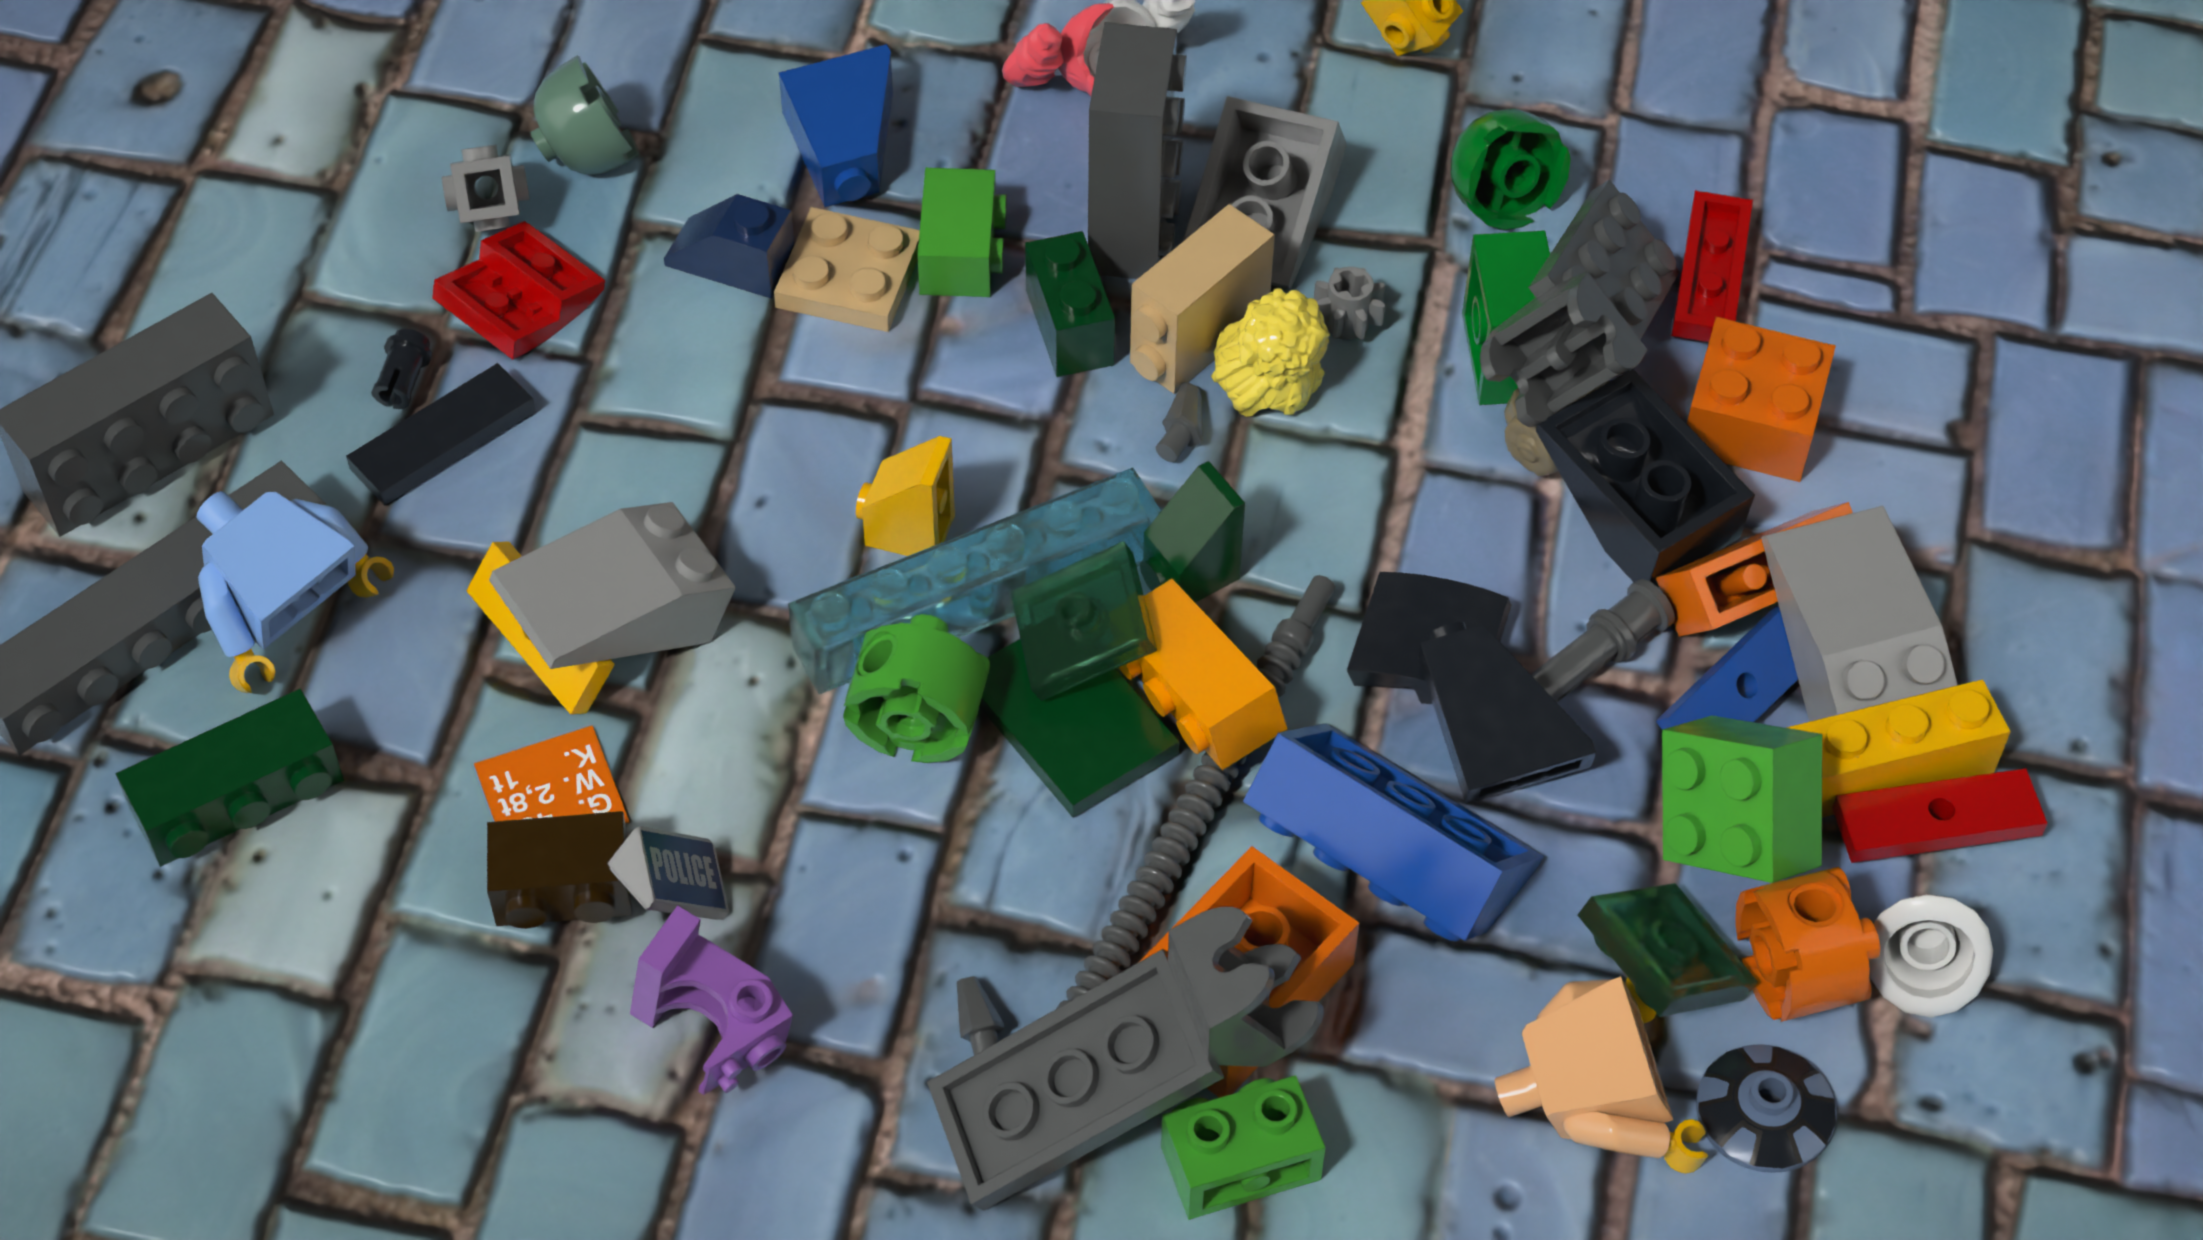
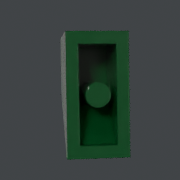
M1209 460L1194 470L1144 532L1143 561L1140 563L1141 574L1151 591L1173 579L1195 603L1239 580L1241 571L1245 502Z

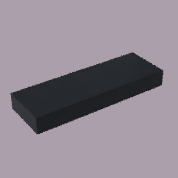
M496 363L346 455L349 469L385 506L536 412L534 400L499 363Z

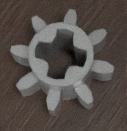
M1336 267L1329 278V283L1316 281L1314 299L1318 303L1319 310L1324 317V323L1332 334V338L1346 340L1365 339L1369 323L1375 326H1382L1385 285L1384 283H1374L1366 269L1357 267H1343L1339 269Z

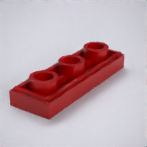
M2026 768L1836 795L1832 807L1851 863L2042 836L2048 824Z

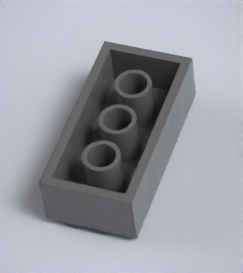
M1104 22L1089 106L1088 246L1098 274L1101 276L1138 279L1158 263L1161 258L1169 254L1174 247L1175 223H1167V218L1173 219L1174 215L1179 214L1182 180L1171 178H1175V175H1180L1183 140L1173 139V136L1182 134L1185 112V98L1174 96L1175 91H1184L1187 55L1176 54L1177 29Z
M211 292L1 408L0 436L22 491L58 536L61 537L78 526L93 521L98 515L129 497L147 490L157 481L185 465L200 460L208 452L241 433L254 429L261 422L273 416L274 412L251 336Z

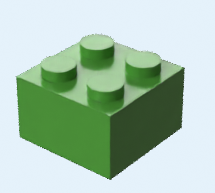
M1713 715L1662 729L1663 860L1770 883L1822 866V734Z

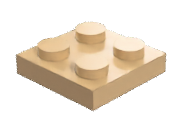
M811 207L775 288V308L889 332L918 261L920 230Z

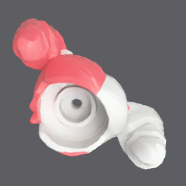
M1107 0L1104 3L1088 6L1074 15L1065 25L1061 34L1057 28L1049 23L1038 24L1016 44L1012 54L1004 62L1002 68L1003 78L1015 87H1032L1045 84L1054 76L1063 75L1071 86L1087 92L1091 96L1104 22L1177 29L1178 33L1189 23L1195 12L1194 4L1196 0H1144L1142 5L1136 0Z

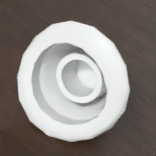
M1925 894L1901 899L1881 912L1874 922L1880 942V955L1878 958L1869 960V975L1883 998L1905 1013L1932 1018L1957 1012L1978 996L1990 975L1993 946L1989 929L1975 910L1954 898Z

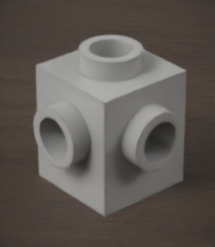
M497 145L462 149L463 161L452 162L450 164L452 175L442 176L447 211L458 210L460 223L473 221L475 232L510 227L509 216L520 214L519 201L530 200L524 165L513 166L511 154L498 156ZM490 176L496 180L498 191L494 197L482 198L477 194L475 184L480 177Z

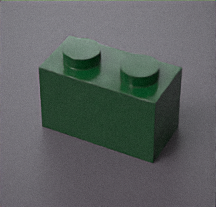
M1083 231L1025 242L1026 292L1056 378L1114 366L1115 317Z

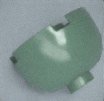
M577 55L565 62L544 78L535 93L533 112L539 127L530 133L538 149L548 162L558 157L570 170L585 175L604 174L619 168L640 155L629 129L619 130L618 127L621 126V122L616 114L619 111L591 68L586 62L582 63L580 56Z

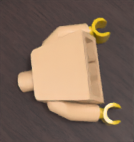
M1644 969L1631 971L1625 982L1620 976L1615 979L1572 981L1566 983L1537 1015L1536 1020L1527 1024L1522 1030V1037L1531 1066L1494 1079L1501 1105L1509 1118L1543 1106L1546 1117L1561 1138L1572 1139L1578 1144L1619 1153L1658 1159L1664 1156L1665 1161L1672 1169L1685 1174L1693 1173L1699 1169L1708 1158L1706 1152L1691 1151L1683 1144V1142L1697 1143L1706 1132L1699 1121L1693 1119L1684 1120L1678 1124L1673 1132L1669 1131L1667 1125L1664 1124L1672 1121L1673 1116L1644 1027V1023L1652 1021L1656 1016L1663 997L1659 994L1653 996L1643 995L1648 991L1653 979L1650 973Z

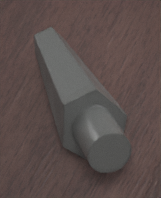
M1182 382L1165 419L1162 421L1166 433L1156 445V452L1166 461H1176L1187 445L1192 447L1203 441L1201 394L1198 387L1189 382Z
M971 976L956 982L960 1036L971 1042L973 1054L976 1055L999 1042L997 1034L1005 1027L977 977Z

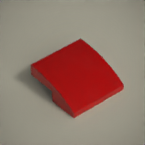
M523 221L481 240L478 260L434 279L432 299L514 360L548 340L580 315L603 292L606 280L532 225Z

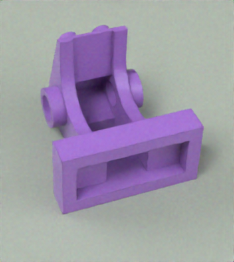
M677 905L638 959L630 1015L653 1028L663 1013L671 1009L690 1008L704 1014L716 1024L722 1040L703 1066L705 1077L699 1086L698 1092L705 1095L720 1085L724 1092L728 1093L738 1086L739 1081L736 1076L742 1070L750 1066L753 1071H758L768 1066L784 1052L793 1014L768 976L699 935L701 919Z

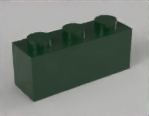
M301 688L115 773L129 809L160 867L178 858L193 856L214 841L240 829L257 826L268 816L301 800L316 798L329 787L344 781L333 744Z

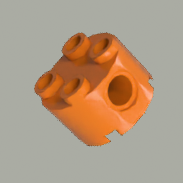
M1840 867L1740 892L1736 903L1735 916L1737 940L1750 938L1749 941L1754 954L1741 959L1754 995L1770 1018L1773 1020L1782 1018L1781 1022L1870 999L1869 960L1878 958L1880 955L1879 937L1873 922L1869 918L1859 919L1851 900V889L1847 876Z

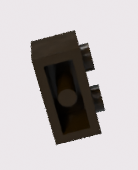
M623 811L487 822V893L496 927L511 925L516 928L528 929L538 927L545 922L569 920L599 923L607 921L612 917L632 915L631 893L609 869L610 866L607 864L628 838Z

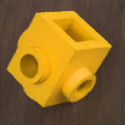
M1363 0L1361 2L1368 15L1380 30L1382 37L1397 56L1421 49L1423 53H1428L1438 48L1450 37L1451 33L1448 28L1463 12L1456 0Z

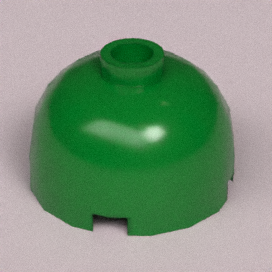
M1515 108L1493 111L1472 121L1460 134L1452 151L1451 179L1456 194L1462 203L1486 225L1502 230L1520 228L1534 221L1532 218L1527 217V215L1537 212L1543 205L1550 209L1558 201L1569 178L1571 157L1568 148L1562 144L1559 132L1542 118Z

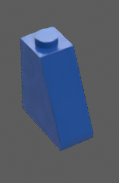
M885 44L779 72L782 113L824 207L854 201L879 193L893 96L891 51L888 45Z

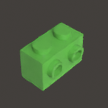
M1296 1075L1278 1081L1271 1078L1258 1079L1246 1084L1237 1093L1210 1101L1207 1098L1190 1099L1176 1106L1172 1112L1162 1115L1161 1149L1188 1220L1322 1179L1326 1147Z

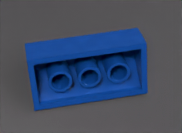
M1327 723L1278 733L1243 800L1244 803L1261 813L1259 821L1264 826L1283 836L1293 837L1297 835L1315 847L1313 854L1321 862L1340 871L1351 869L1370 881L1368 889L1375 896L1396 906H1403L1404 903L1426 916L1423 922L1427 928L1451 941H1459L1460 938L1467 941L1486 933L1536 871L1544 857Z

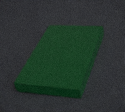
M1066 612L987 657L990 661V670L979 707L1073 818L1179 754V741Z

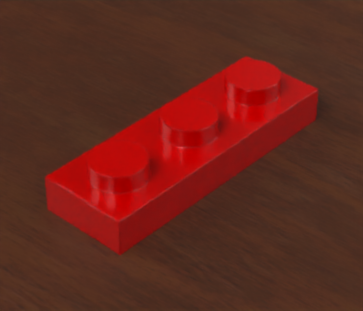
M1695 190L1671 336L1709 342L1716 317L1736 321L1753 200Z

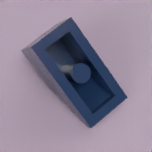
M736 194L689 217L665 255L664 264L676 270L772 299L775 288L795 245L792 211Z

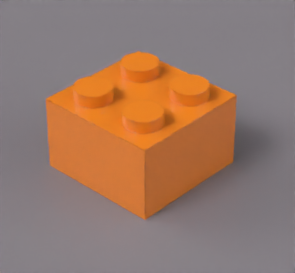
M1716 317L1690 407L1687 425L1725 464L1800 482L1814 435L1836 346Z

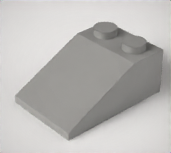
M1227 96L1183 241L1224 207L1231 204L1275 234L1271 285L1291 290L1331 199L1347 143L1339 122Z
M673 502L618 509L493 570L489 578L497 593L550 669L711 643L736 588Z
M1884 506L1761 537L1809 722L1958 685L1942 624Z

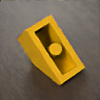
M938 436L882 460L873 483L865 482L862 485L855 513L856 518L863 520L865 546L936 563L955 517L951 438Z

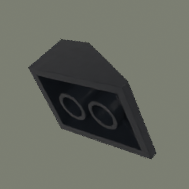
M1634 369L1629 370L1537 425L1536 433L1604 551L1633 582L1637 579H1645L1659 588L1656 577L1713 554L1741 537L1755 494Z

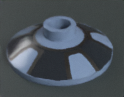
M1759 1044L1732 1049L1712 1062L1703 1074L1697 1090V1117L1705 1129L1707 1139L1726 1158L1751 1170L1779 1173L1801 1168L1812 1162L1825 1150L1835 1129L1837 1117L1836 1103L1828 1082L1809 1061L1784 1048ZM1759 1092L1773 1093L1782 1101L1777 1103L1768 1102L1760 1096Z

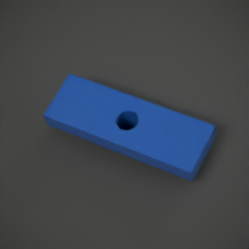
M1775 606L1656 720L1661 729L1711 715L1755 722L1798 680L1779 606Z

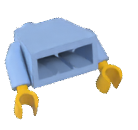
M220 491L210 496L197 512V520L212 533L202 545L204 567L198 576L205 616L225 656L234 657L235 659L229 670V678L231 684L243 693H252L251 687L244 677V671L250 663L257 664L266 682H272L275 677L274 664L264 656L254 655L251 648L255 642L264 650L347 582L352 592L359 597L368 598L378 595L377 588L368 580L367 572L369 568L373 570L381 581L390 580L394 575V567L391 561L379 556L369 558L366 554L368 545L342 513L331 506L300 499L288 500L277 492H266L243 510L230 496Z

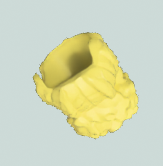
M1276 288L1274 291L1263 295L1260 300L1250 302L1245 316L1240 321L1230 323L1219 333L1214 350L1215 371L1212 373L1211 378L1226 391L1234 409L1240 414L1250 417L1259 410L1270 408L1279 410L1284 415H1293L1296 411L1307 406L1311 395L1318 390L1325 374L1320 360L1326 353L1330 333L1324 324V317L1319 310L1317 301L1313 298H1306L1298 290H1291L1285 293L1282 289Z

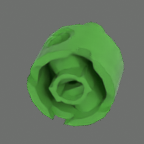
M915 615L912 617L910 624H891L869 630L864 636L844 703L846 707L843 714L845 725L858 740L880 753L895 757L897 747L914 750L911 759L913 762L933 763L948 761L962 754L968 745L990 670V661L983 654L976 652L970 645L948 633V625L940 618L932 615Z

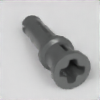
M1637 579L1628 587L1627 596L1609 610L1598 609L1594 612L1586 624L1587 631L1531 673V676L1556 702H1559L1608 662L1626 661L1636 652V645L1654 630L1665 631L1675 621V614L1671 603L1666 595L1652 582L1645 579Z

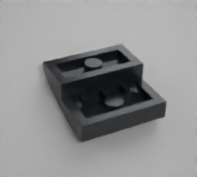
M1379 572L1347 667V672L1353 685L1414 688L1421 704H1433L1418 660L1420 643L1429 640L1428 634L1434 629L1456 622H1464L1467 629L1484 624L1501 642L1512 606L1509 598L1484 588L1450 579L1401 572Z

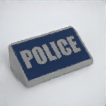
M640 826L631 832L607 863L613 874L646 910L672 913L678 905L696 917L723 920L729 913L717 854L713 843L708 838Z

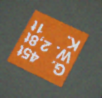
M593 725L474 763L494 821L623 811L625 823L630 822Z

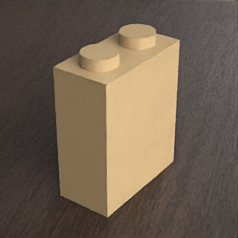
M1228 204L1132 283L1130 363L1134 365L1140 375L1147 380L1158 382L1175 394L1178 392L1182 382L1191 381L1215 360L1214 350L1219 333L1230 323L1240 321L1245 316L1250 302L1260 300L1263 295L1271 292L1275 234L1231 204Z

